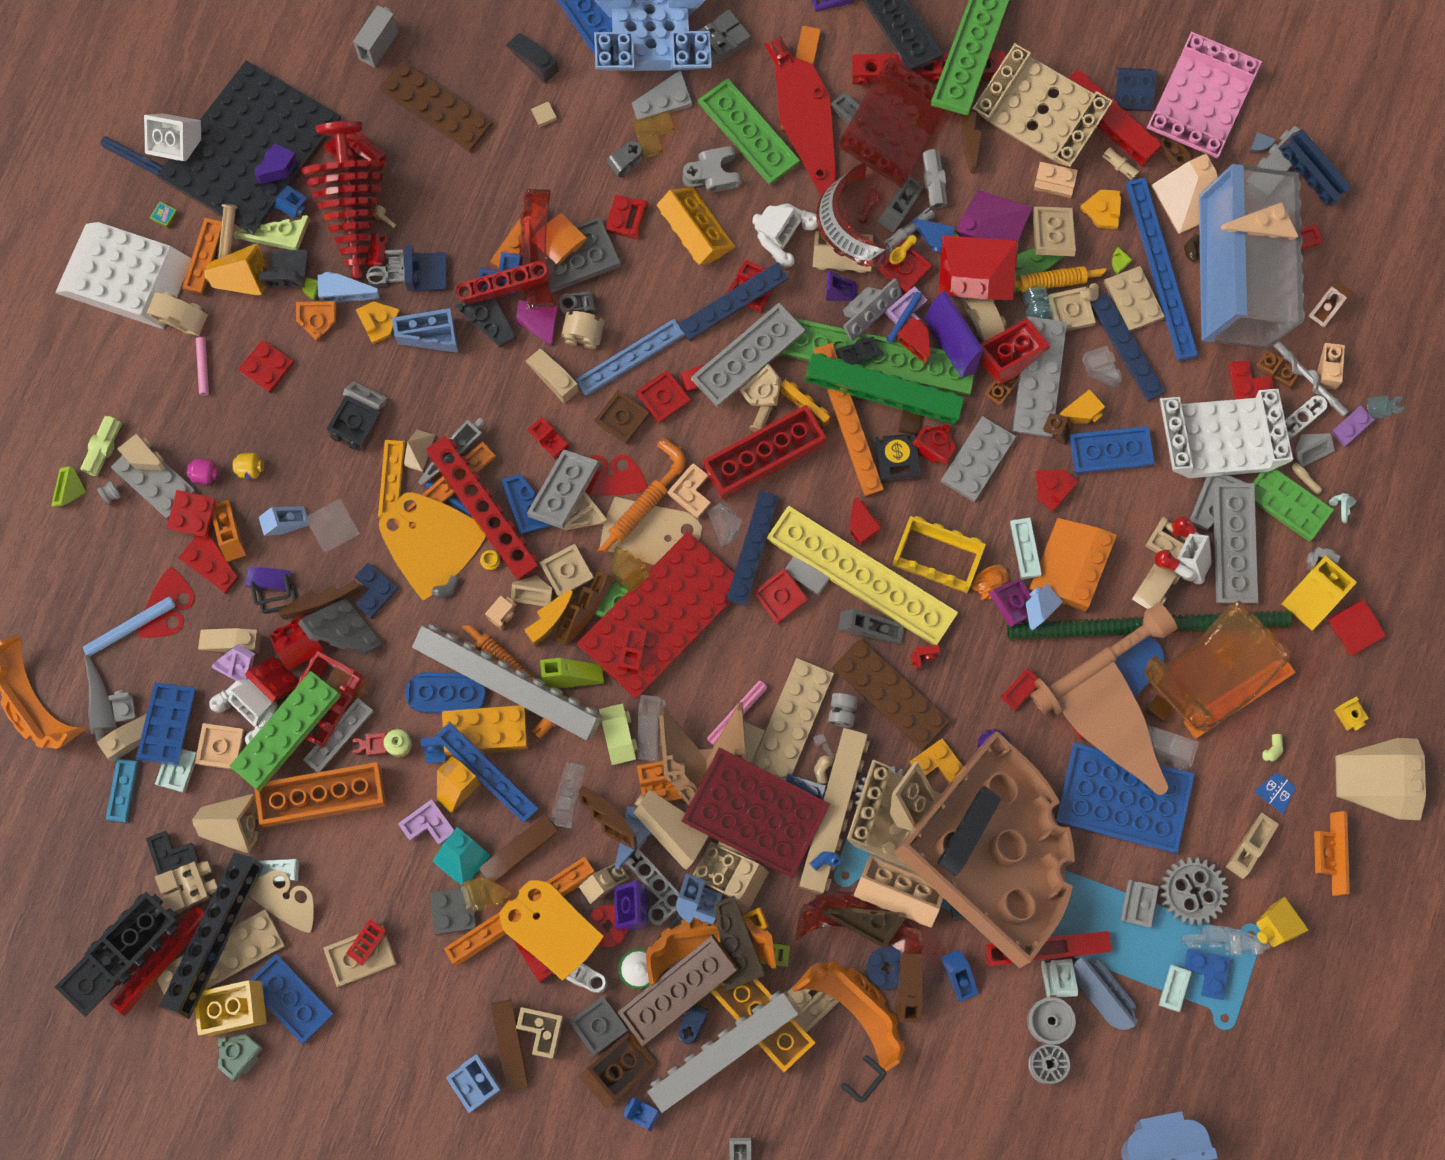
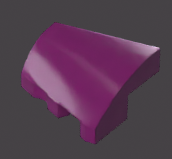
M519 300L516 323L522 328L528 329L534 336L544 340L547 345L552 346L558 306Z

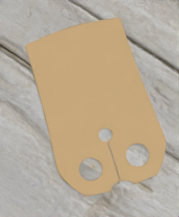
M614 497L606 516L607 522L603 526L600 547L611 536L608 530L614 526L620 517L622 518V515H625L624 513L630 509V506L635 501ZM654 506L622 543L616 541L608 551L655 565L683 536L681 527L684 524L693 526L692 535L697 540H700L702 526L688 512ZM666 535H670L672 537V540L670 542H666L664 540V537Z

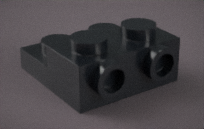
M345 395L326 428L328 433L331 434L329 437L336 442L341 440L347 442V446L355 451H358V449L364 450L373 435L372 430L379 420L381 412Z

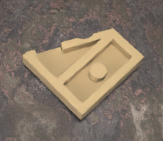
M584 492L563 530L604 524L607 522V519L587 493Z

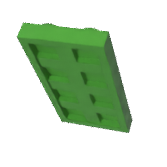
M1277 469L1261 472L1253 482L1255 504L1309 542L1334 510Z

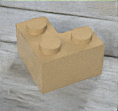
M521 1007L516 1029L536 1033L532 1054L555 1060L564 1017Z

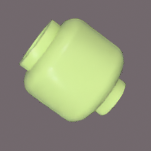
M394 729L385 736L384 747L393 757H404L411 750L412 740L404 730Z

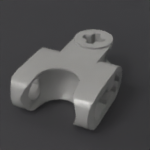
M731 146L703 151L698 155L699 161L687 163L683 168L682 181L684 185L694 188L706 185L707 192L709 193L738 188L742 184L739 173H728L721 168L723 164L731 162L735 157L734 148Z

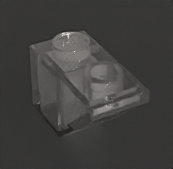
M1108 346L1085 352L1082 361L1088 376L1114 389L1118 388L1122 375L1120 370L1115 367V357L1113 352L1109 351Z

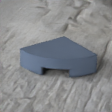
M1257 133L1250 152L1259 153L1269 149L1275 139Z

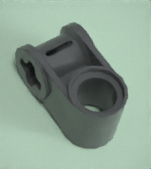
M631 141L617 152L611 154L606 163L618 177H622L643 160L642 147L638 142Z
M587 291L564 294L559 302L560 312L564 316H566V312L572 315L573 311L597 314L594 301L596 293ZM571 303L573 304V306L571 308L564 307V304Z

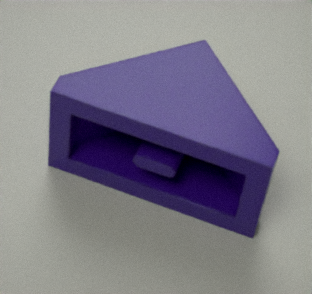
M831 271L827 272L826 300L852 301L856 298L855 281Z

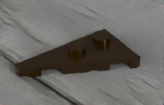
M824 906L822 909L823 915L884 949L906 919V914L899 912Z

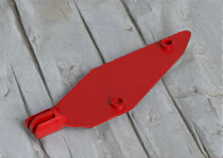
M780 36L778 37V42L774 39L771 41V45L770 43L764 45L775 64L779 122L821 198H823L827 189L834 183L836 175L830 95L813 64L792 56ZM817 173H822L823 176L819 177Z

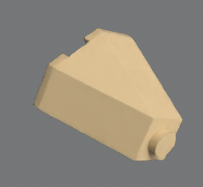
M254 794L203 806L192 819L193 826L196 828L199 837L244 853H249L257 841L258 832L254 831L255 819H258V811Z

